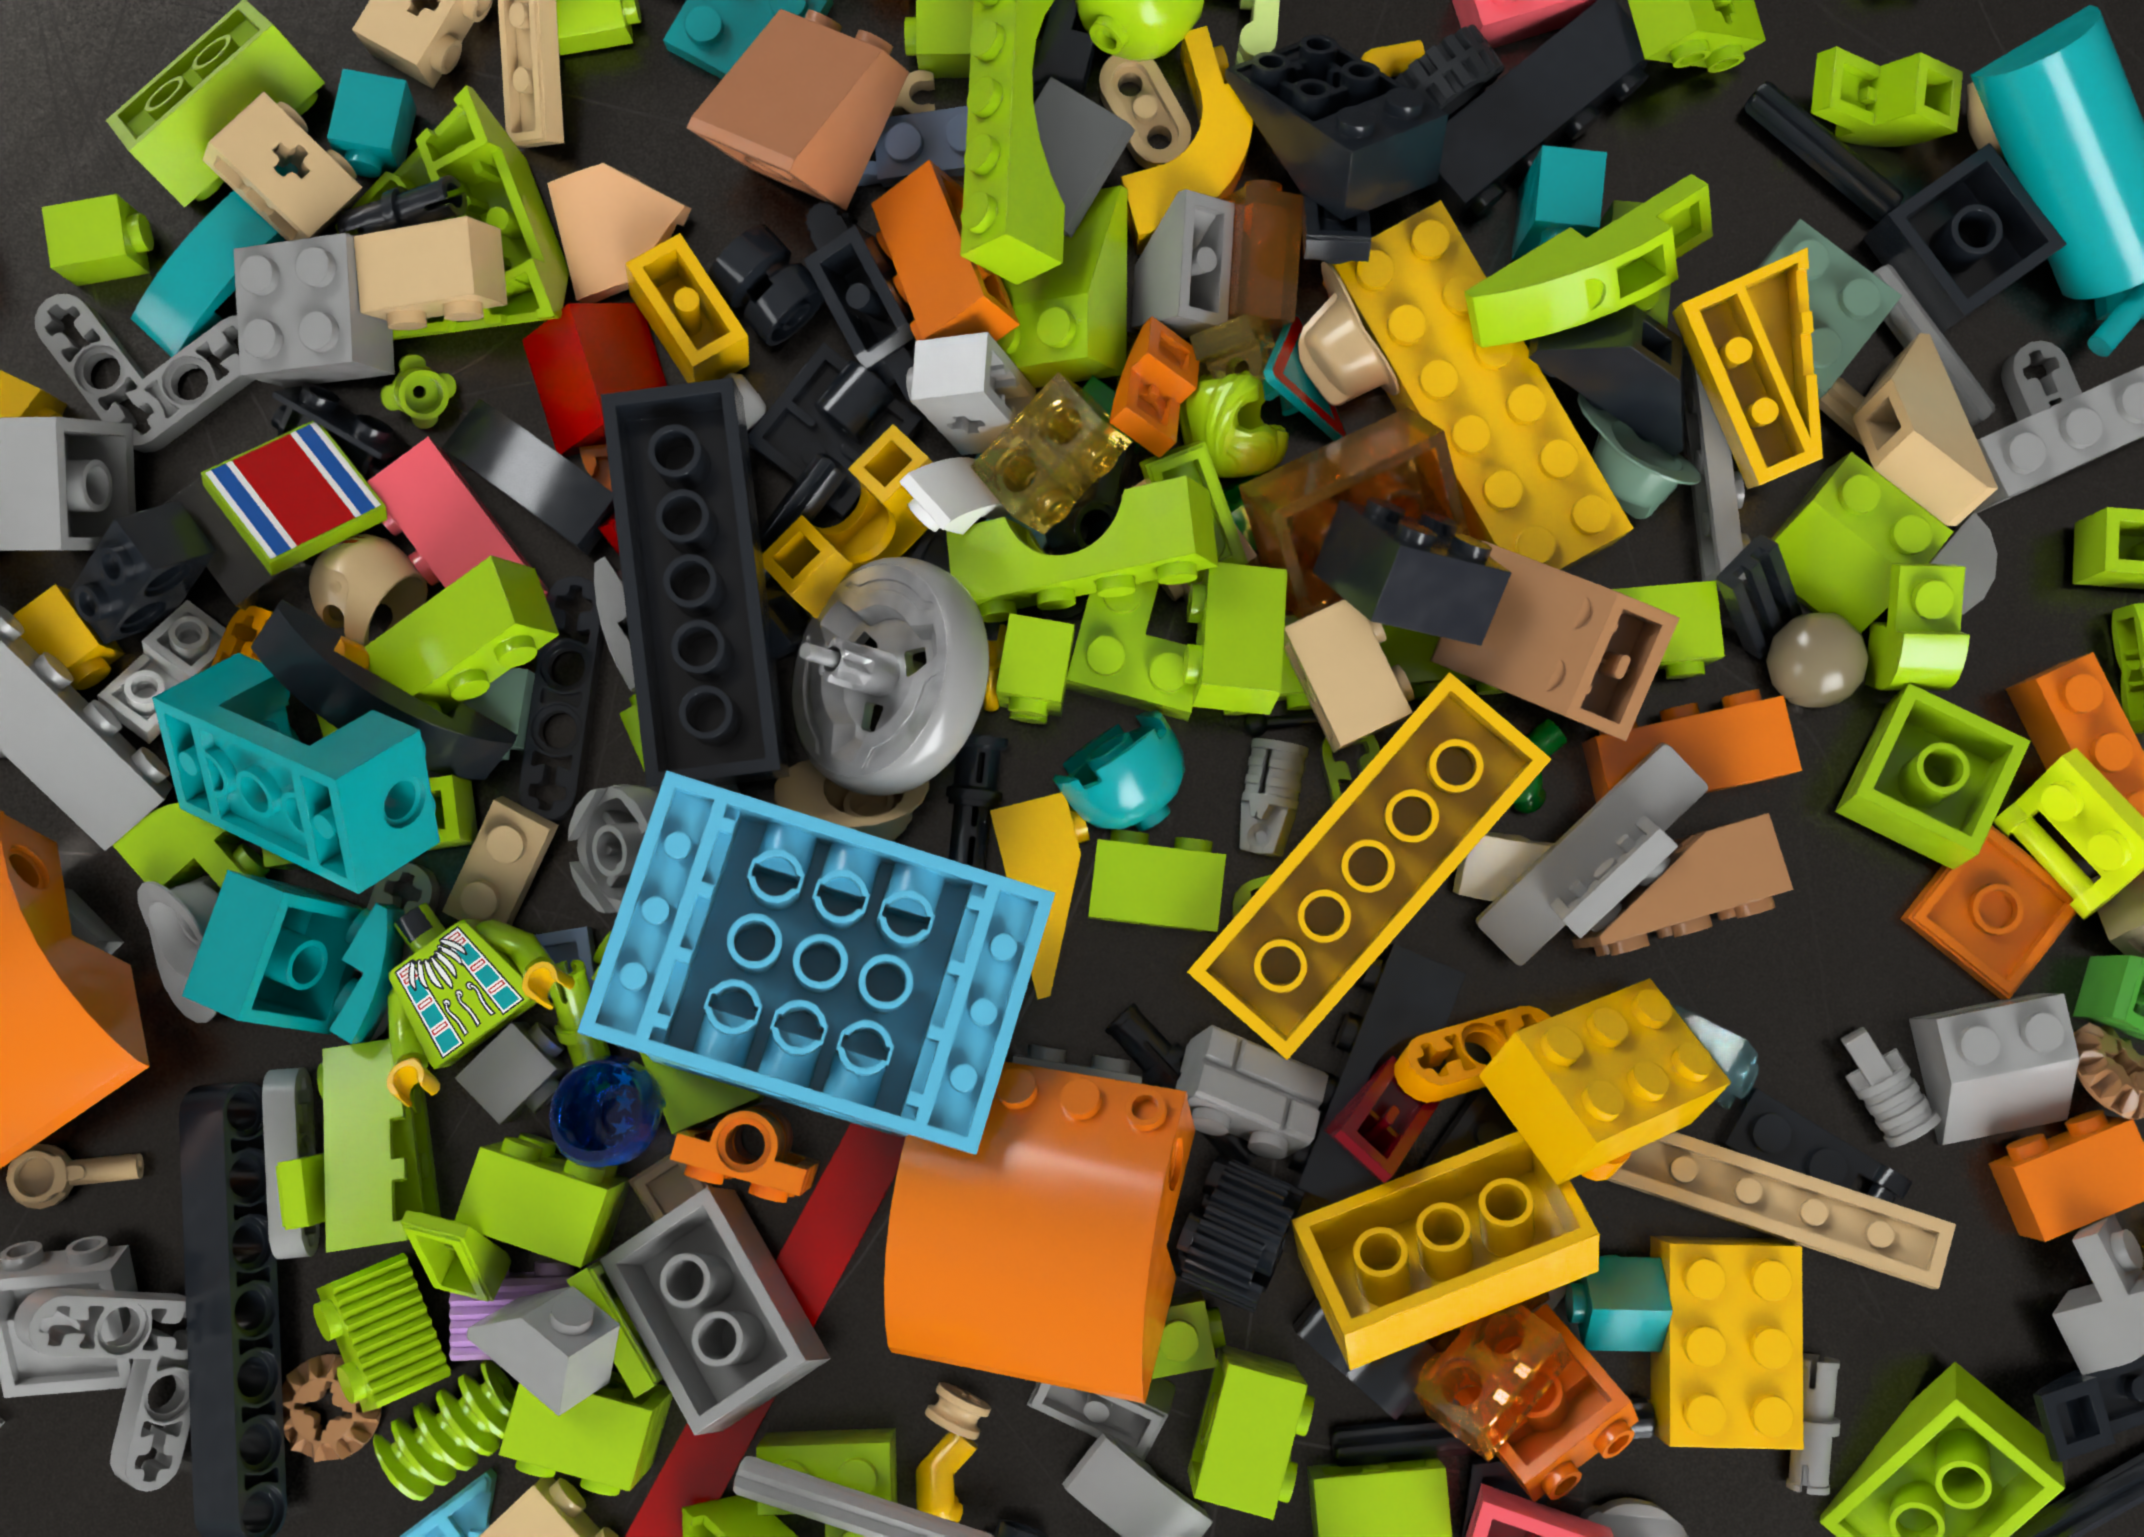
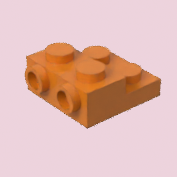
M1547 1303L1443 1382L1448 1393L1488 1441L1493 1452L1533 1502H1536L1544 1494H1547L1551 1500L1559 1499L1568 1494L1582 1477V1473L1578 1468L1598 1452L1603 1458L1608 1459L1623 1451L1634 1438L1635 1433L1631 1427L1639 1421L1631 1400Z

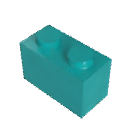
M1542 145L1518 188L1511 260L1519 259L1569 227L1586 238L1599 230L1607 152Z

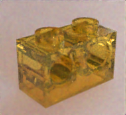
M1058 372L970 467L1012 517L1044 535L1053 525L1062 521L1070 513L1073 504L1099 477L1107 474L1115 466L1118 457L1132 441L1125 433L1109 423L1110 416L1088 392Z

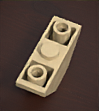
M1919 333L1880 373L1852 418L1873 469L1947 526H1957L1995 492L1998 486L1930 334Z

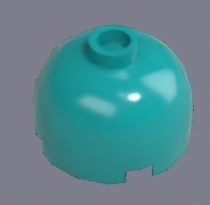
M1158 710L1136 715L1135 717L1141 724V727L1130 732H1124L1119 724L1106 730L1086 743L1062 764L1069 774L1068 777L1054 775L1053 781L1083 820L1102 829L1121 830L1135 825L1138 831H1145L1154 827L1169 815L1171 810L1167 803L1178 793L1185 772L1184 754L1175 733L1163 714Z

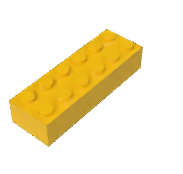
M1441 200L1372 237L1369 262L1348 261L1342 264H1331L1340 276L1365 330L1383 353L1396 376L1400 393L1393 396L1386 392L1470 537L1486 541L1565 572L1617 543L1634 529L1539 366L1528 358L1529 349L1525 342L1520 341L1489 347H1480L1474 342L1464 292L1486 279V276Z
M1449 672L1187 973L1288 1060L1551 761V758Z

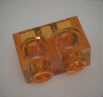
M1518 1303L1460 1326V1334L1446 1351L1434 1354L1424 1364L1418 1376V1384L1413 1391L1427 1415L1489 1462L1572 1358L1562 1334ZM1517 1336L1523 1338L1520 1347L1511 1353L1499 1354L1494 1352L1498 1343L1507 1337ZM1467 1387L1481 1388L1479 1397L1471 1404L1465 1406L1452 1404L1456 1394Z

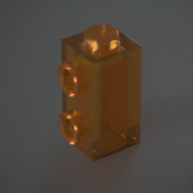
M1250 180L1245 182L1243 188L1222 199L1235 203L1228 326L1269 332L1295 322L1302 234V195L1282 192V184L1275 181Z

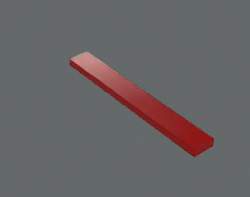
M850 1123L776 1259L778 1267L813 1328L897 1175L905 1137L900 1138ZM776 1396L724 1431L694 1435L687 1423L625 1537H683L682 1507L721 1499Z

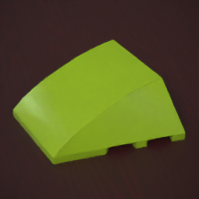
M468 85L454 97L453 100L457 106L434 130L426 128L415 139L418 147L394 173L385 171L351 209L380 200L382 194L387 192L386 190L398 186L410 190L439 180L440 177L446 175L454 176L462 186L447 192L448 197L465 192L468 204L465 215L459 217L469 216L501 229L508 305L483 309L484 317L472 321H450L444 319V316L427 318V327L393 330V340L558 319L562 315L561 309L564 304L569 269L527 159L475 90ZM336 224V225H335V228H336L337 234H339V231H338V228H337V224ZM356 228L345 233L355 235L358 234V231Z

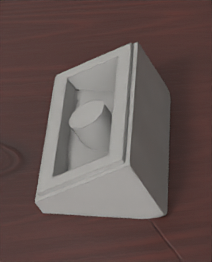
M1163 1378L1151 1379L1146 1403L1144 1404L1036 1382L1027 1406L1095 1438H1098L1104 1432L1136 1456L1145 1460L1169 1415L1176 1387L1173 1383Z

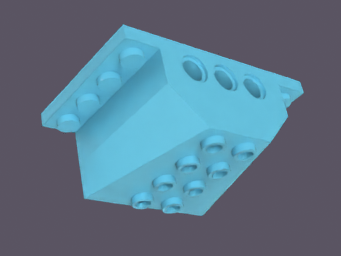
M666 770L577 1032L644 1053L653 1062L900 1138L911 1135L976 1155L1055 892Z

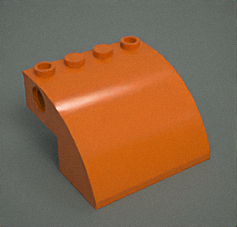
M0 810L1 1169L150 1067L131 965L72 935L57 842L7 816L2 810Z
M1004 1062L976 1155L915 1136H905L890 1209L885 1253L884 1310L887 1344L892 1353L1145 1404L1177 1278L1166 1245L1196 1131L1187 1100V1091Z

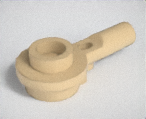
M36 1144L11 1161L7 1170L6 1182L9 1193L16 1202L27 1208L45 1209L63 1201L69 1195L73 1186L141 1179L144 1173V1162L140 1153L72 1160L66 1151L55 1145Z

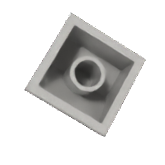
M2032 993L2012 997L2009 1000H1997L1909 1018L1927 1099L1930 1103V1108L1935 1109L1941 1117L1940 1123L1934 1127L1938 1145H1947L2068 1120L2079 1054L2064 993Z

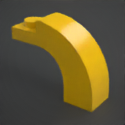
M1207 26L1190 30L1182 39L1180 59L1199 121V130L1187 149L1173 160L1153 168L1121 176L1120 185L1128 189L1127 224L1136 255L1142 254L1179 191L1188 189L1228 201L1241 178L1245 166L1253 119L1225 78V69L1229 68L1226 52L1222 45L1213 47Z

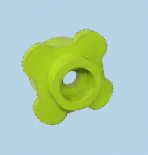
M405 355L399 361L400 372L393 383L382 388L380 393L381 402L388 410H401L411 416L412 422L416 427L421 429L431 428L437 423L438 416L445 410L449 398L454 396L456 382L450 374L446 372L436 373L428 368L424 358L420 355ZM416 386L424 388V394L421 397H415L413 394Z

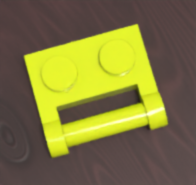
M2077 748L2062 755L2019 799L1999 814L1993 822L2006 837L2013 834L2073 898L2070 906L2083 920L2103 907L2144 870V817ZM2039 811L2101 876L2100 879L2094 883L2035 821L2033 817Z

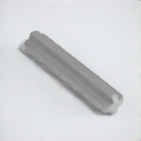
M1887 264L1874 271V275L1902 295L1885 317L1884 322L1905 349L1919 333L1930 334L1971 428L1990 417L1995 411V404L1893 266Z

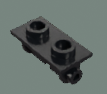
M305 383L301 387L274 391L272 395L274 399L285 404L275 411L271 420V426L278 430V436L311 421L318 423L325 428L366 481L389 466L386 464L388 457L404 454L411 449V446L392 436L393 429L388 424L369 415H356L338 405L340 399L336 394L321 386Z

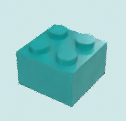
M227 870L182 996L237 1021L331 1035V1032L328 1030L338 1015L333 1012V1005L342 989L350 981L354 971V967L341 960L350 946L349 943L345 942V936L352 922L365 908L319 890Z

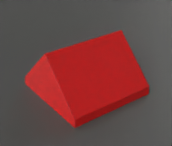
M568 303L561 309V318L547 320L522 340L556 452L565 458L579 454V447L606 444L601 394L668 386L649 323L635 303Z

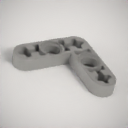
M56 294L46 299L39 306L35 315V329L39 338L102 421L132 423L133 450L148 453L164 448L254 381V379L240 376L239 355L236 354L238 349L234 343V340L238 337L237 315L221 320L147 376L139 368L99 313L78 297L70 294ZM67 314L75 317V328L91 344L81 348L76 341L63 334L62 332L65 328L61 319ZM213 354L222 361L220 364L229 371L226 376L223 377L222 372L207 360L210 355ZM105 358L117 359L120 365V375L116 383L107 389L94 388L91 382L93 367L98 361ZM199 368L204 370L208 377V385L205 392L194 400L182 399L178 393L180 377L191 369ZM130 399L135 406L148 413L150 416L147 421L151 429L145 434L135 430L134 428L137 425L136 419L126 407L119 403Z
M55 1287L39 1289L28 1295L20 1304L15 1314L14 1329L18 1339L38 1353L51 1357L133 1359L111 1450L110 1465L117 1477L136 1490L148 1492L166 1485L179 1469L190 1428L187 1327L186 1330L175 1331L172 1337L161 1330L152 1329V1319L159 1323H179L183 1317L186 1318V1296L174 1293ZM127 1307L131 1314L127 1331L114 1341H104L101 1335L104 1319L113 1310ZM56 1311L73 1320H80L79 1330L71 1325L50 1326L46 1333L39 1329L42 1318H52ZM173 1375L176 1381V1390L173 1397L162 1407L151 1409L148 1404V1394L152 1385L164 1376ZM145 1421H149L153 1424L161 1425L164 1427L159 1428L155 1425H151V1429L149 1431L148 1429L143 1427V1424ZM151 1446L157 1450L155 1458L145 1460L141 1468L135 1465L138 1455L148 1454Z

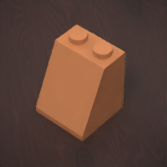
M780 9L692 115L687 129L746 168L824 202L828 201L846 211L909 71L890 56L893 46L872 33L858 30L856 37L853 38L840 32L842 26L839 23L814 10L808 9L803 18Z

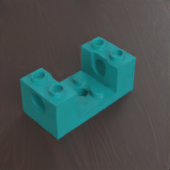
M240 653L152 697L180 809L357 894H360L440 843L435 816L436 803L431 794L425 760L426 747L421 737L420 729L371 710L314 744L306 745L300 742L296 732L289 725L286 706L289 705L290 691L273 676L262 662Z

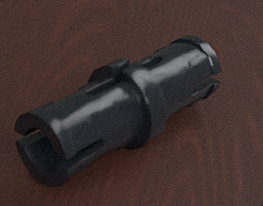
M451 175L440 177L439 180L410 190L398 186L386 190L387 192L382 194L380 200L353 209L348 208L340 211L337 215V228L339 234L357 228L358 234L353 235L357 236L441 221L451 217L456 218L465 215L467 211L466 194L462 192L448 197L447 192L462 186Z

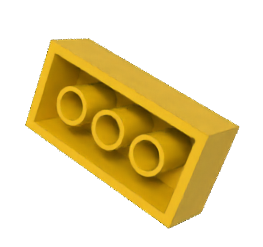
M1519 1131L1291 1220L1298 1257L1349 1370L1599 1271L1600 1234L1570 1180L1559 1185L1555 1183Z

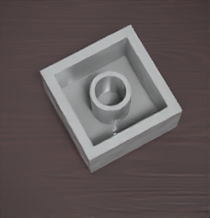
M340 233L234 249L240 376L283 388L303 386L305 383L322 384L395 375L393 330L388 328L386 320L360 313L353 235Z
M65 417L0 418V551L95 550L115 518L136 513L132 423Z

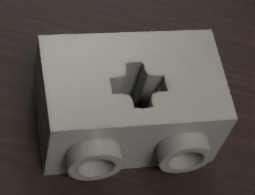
M989 332L915 341L913 367L908 369L906 376L909 399L961 455L1032 448L1036 389Z

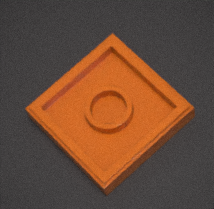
M1992 825L1979 854L1954 870L1942 865L1900 919L1999 999L2009 1000L2077 912L2070 906L2073 898L2045 868Z

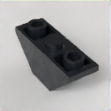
M1629 305L1588 323L1530 340L1528 358L1535 362L1546 375L1557 377L1578 391L1593 407L1607 411L1632 428L1635 434L1643 441L1654 443L1673 457L1683 450L1685 421L1683 339L1635 305Z

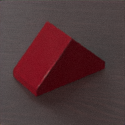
M1394 1056L1390 1057L1323 1130L1367 1172L1383 1183L1394 1175L1441 1102L1426 1103L1415 1100L1406 1094L1398 1085L1394 1075V1065L1397 1061Z

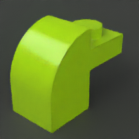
M1836 46L1817 53L1811 114L1836 124L1835 136L1843 142L1872 147H1898L1923 143L1957 132L1963 72L1922 52L1879 66Z
M1891 563L1887 622H1872L1869 626V660L1866 669V685L1878 690H1902L1908 683H1911L1925 691H1948L1957 683L1965 665L1970 639L1969 634L1960 632L1965 566L1957 564Z
M179 803L169 804L149 813L112 845L144 882L155 881L168 889L198 879L205 872L221 888L227 870L266 878L265 875L270 871L269 868L264 867V861L261 856L251 847L244 843L239 846L236 845L242 838L180 809Z

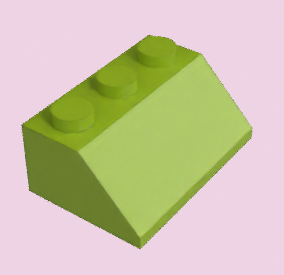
M242 0L114 112L106 122L127 150L185 208L194 199L197 201L207 199L223 184L224 180L202 160L208 142L261 93L265 92L276 104L279 102L288 104L299 115H302L315 103L318 97L316 91L325 82L266 17L247 0Z

